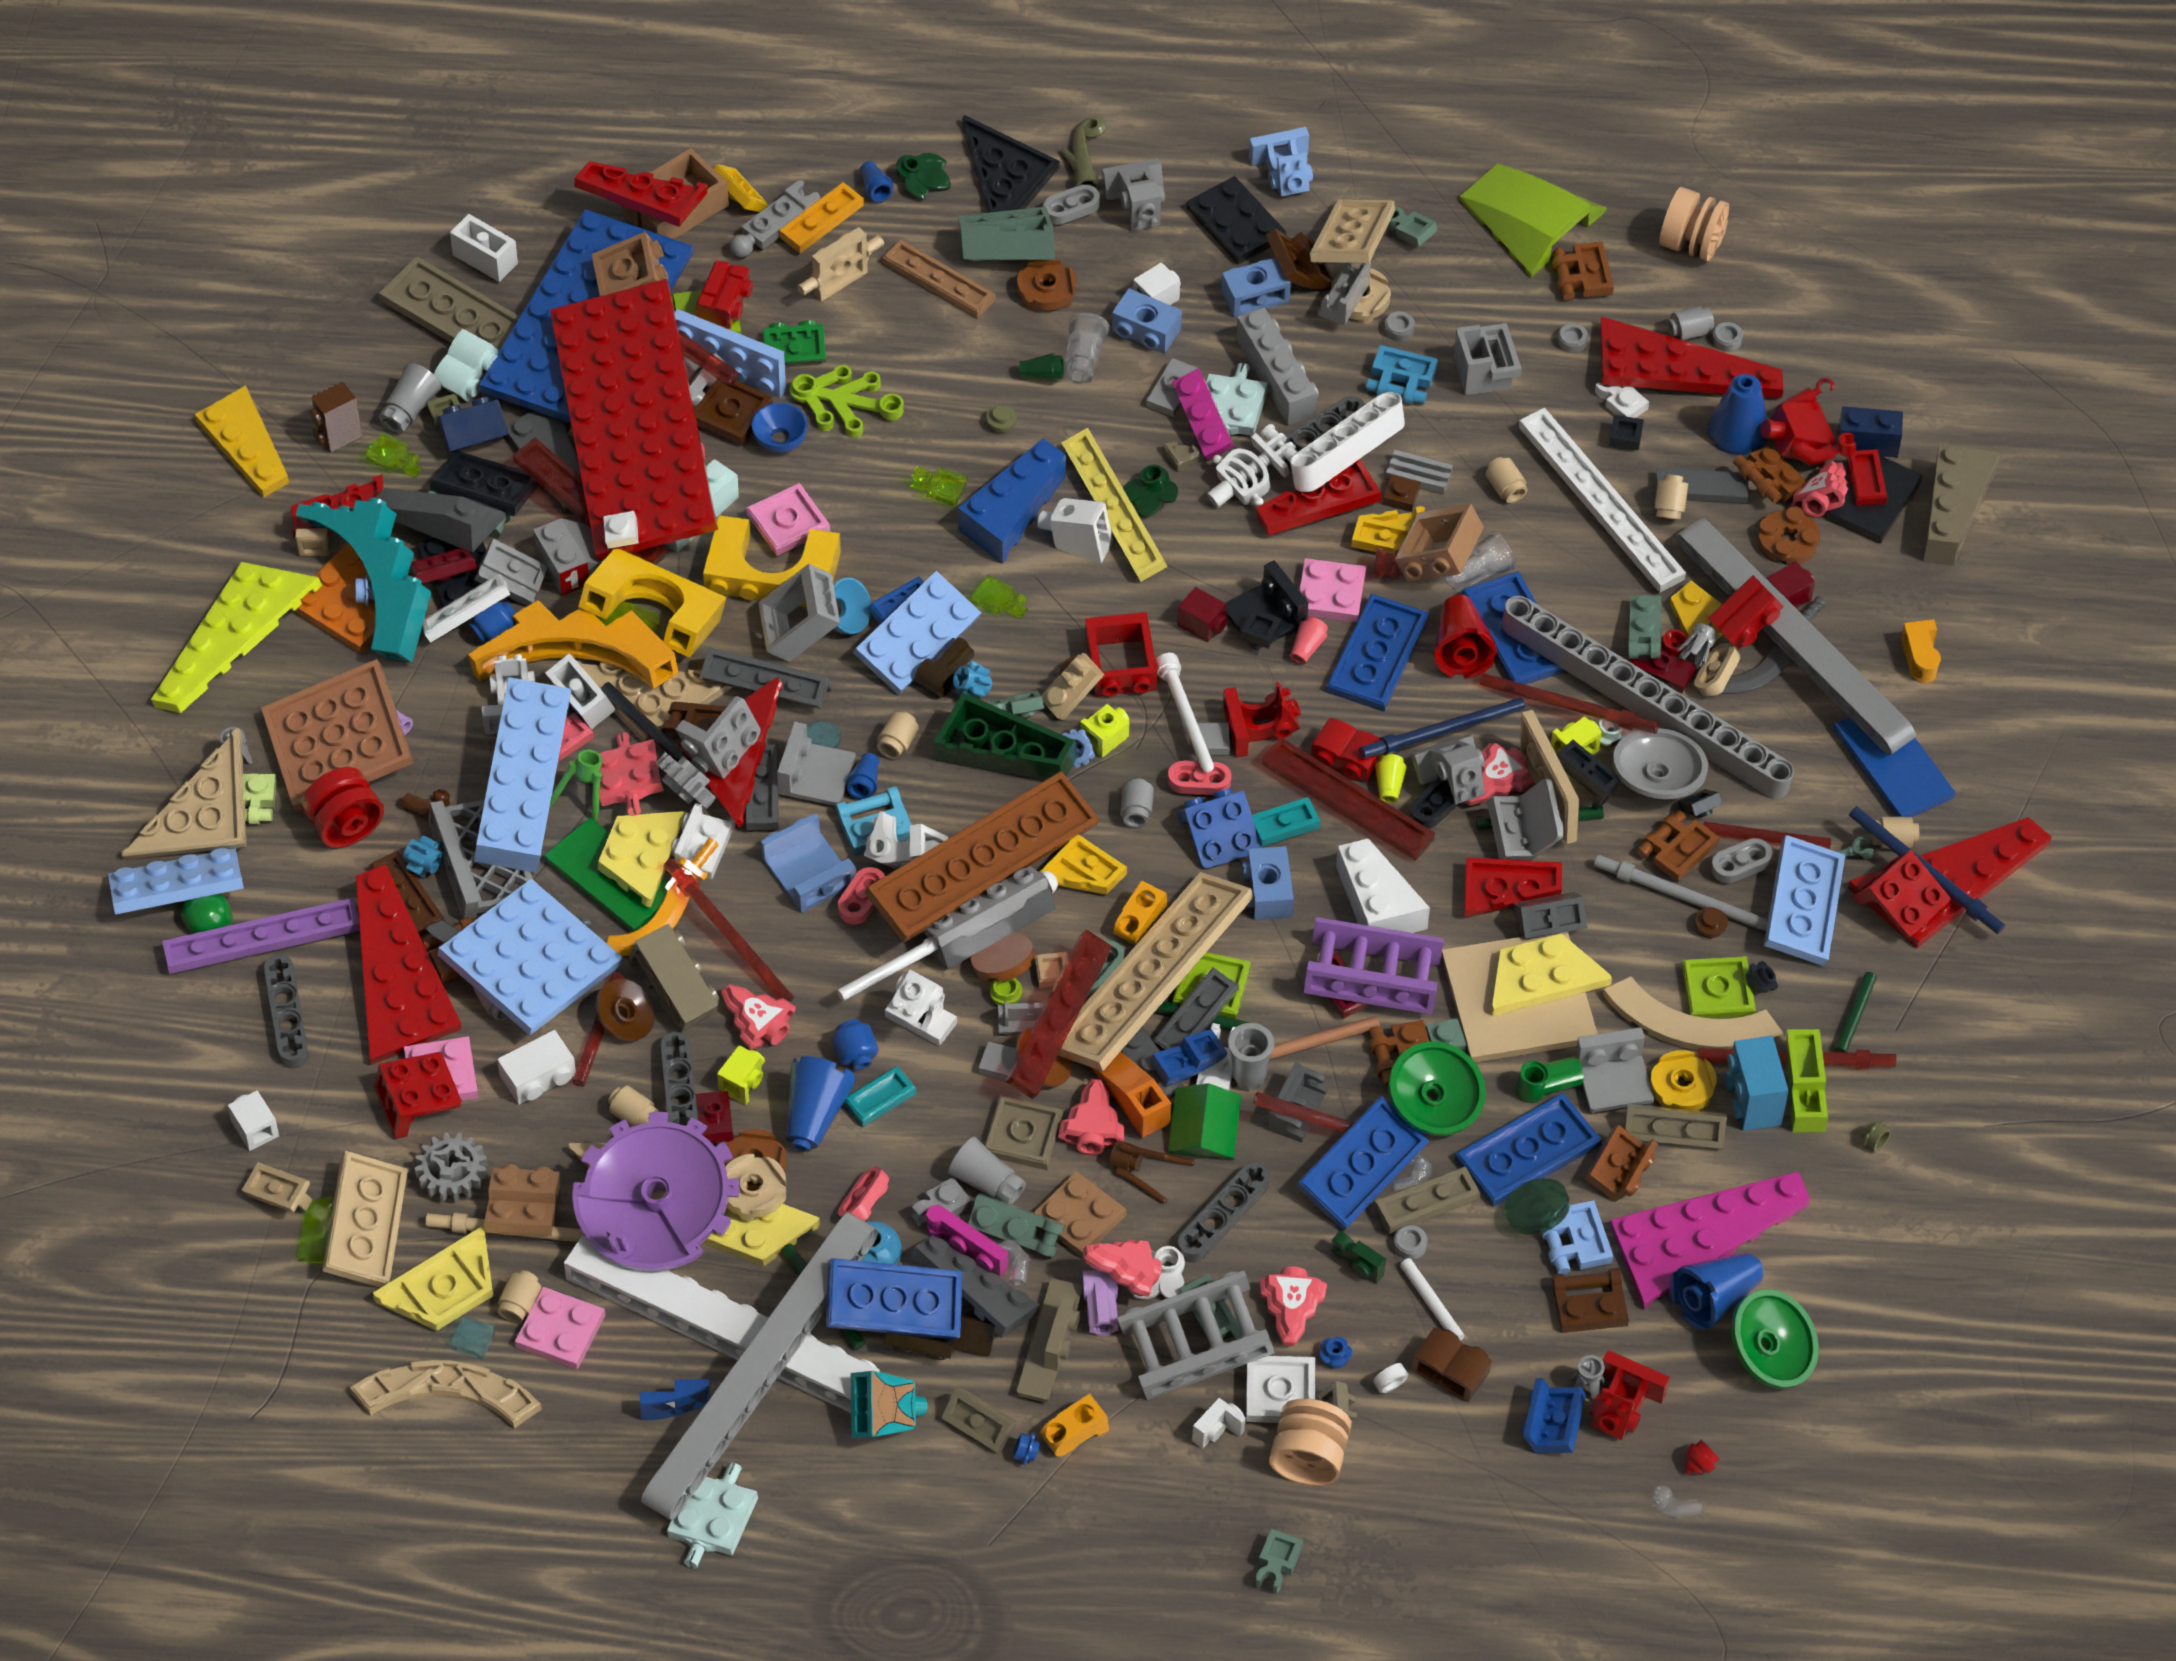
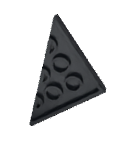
M966 115L962 117L963 129L987 213L1025 209L1060 168V161Z

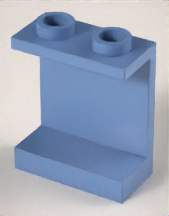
M816 813L807 818L798 819L793 825L780 832H773L761 841L762 860L801 913L844 892L856 875V867L849 858L841 861L820 833L819 817Z

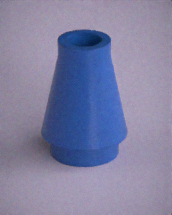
M873 161L863 163L860 167V173L867 197L875 202L886 201L893 193L892 180Z
M872 753L863 754L859 763L846 780L849 794L856 799L861 800L871 797L877 790L880 760L876 755Z

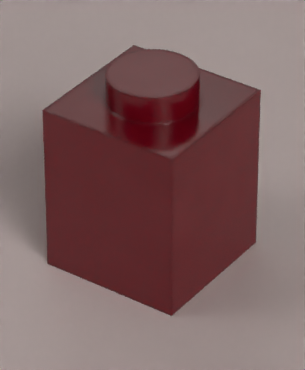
M1797 561L1767 577V580L1796 609L1812 600L1815 580L1808 570L1803 569Z
M1196 586L1178 606L1177 625L1206 642H1209L1216 633L1220 634L1227 624L1226 603Z

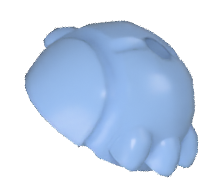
M1071 729L1070 734L1066 732L1062 734L1075 740L1077 759L1074 766L1076 768L1080 767L1081 763L1087 765L1089 759L1094 758L1093 746L1085 730L1080 729L1077 732V730Z

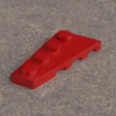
M588 161L574 178V187L678 227L682 225L708 193V184L697 182L696 186L683 184V179L673 177L670 178V181L655 179L653 173L642 171V173L630 174L627 173L626 168Z
M1359 459L1314 491H1286L1256 507V517L1269 536L1380 502L1381 491L1361 459Z

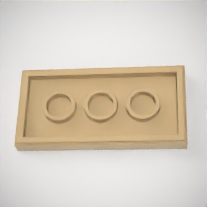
M1338 199L1310 252L1311 262L1370 263L1395 212V202L1393 200Z
M1534 711L1522 712L1520 751L1528 761L1527 770L1535 781V785L1543 779H1550L1552 781L1553 788L1557 794L1559 816L1563 822L1562 839L1566 844L1576 842L1579 798Z
M345 1151L342 1154L322 1268L323 1272L379 1288L390 1282L408 1173L407 1168Z

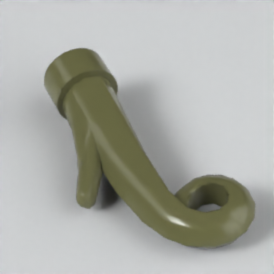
M1091 116L1079 123L1073 136V154L1065 148L1061 149V154L1067 159L1074 171L1075 187L1090 185L1097 190L1099 189L1098 175L1091 163L1086 137L1094 138L1100 136L1105 131L1106 122L1100 117Z

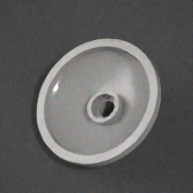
M1646 728L1634 731L1618 742L1613 754V767L1619 779L1633 791L1649 798L1668 800L1684 797L1698 790L1706 779L1708 760L1702 748L1689 737L1673 730Z

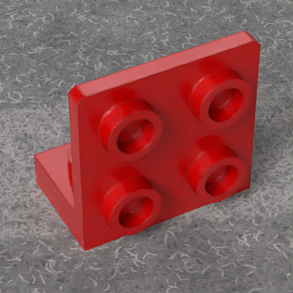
M1912 850L1890 861L1852 896L1859 906L1870 901L1874 904L1878 903L1907 938L1915 934L1951 900L1950 896Z
M441 1052L380 1063L378 1066L374 1088L395 1139L408 1137L410 1123L414 1121L416 1116L461 1107L462 1100Z

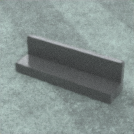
M708 647L700 675L703 680L750 692H756L778 676L783 684L782 690L779 691L778 699L817 709H822L827 690L832 691L833 688L832 682L826 676Z

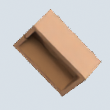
M690 148L650 172L654 174L655 179L670 181V178L673 177L683 179V184L696 186L697 182L708 184L707 195L680 227L623 205L622 213L636 227L676 239L729 206L728 182Z

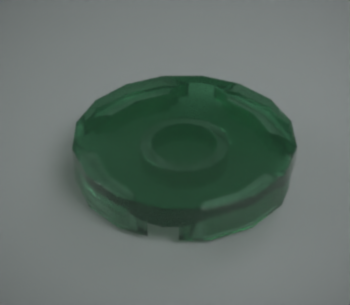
M1550 1178L1534 1179L1522 1184L1511 1193L1506 1200L1504 1213L1510 1227L1518 1233L1531 1235L1534 1234L1533 1231L1540 1229L1545 1232L1561 1223L1568 1214L1570 1198L1565 1186L1559 1181Z

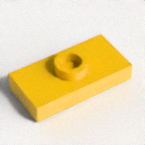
M720 164L715 165L713 169L728 182V197L740 203L744 209L761 212L768 206L763 197L736 168Z

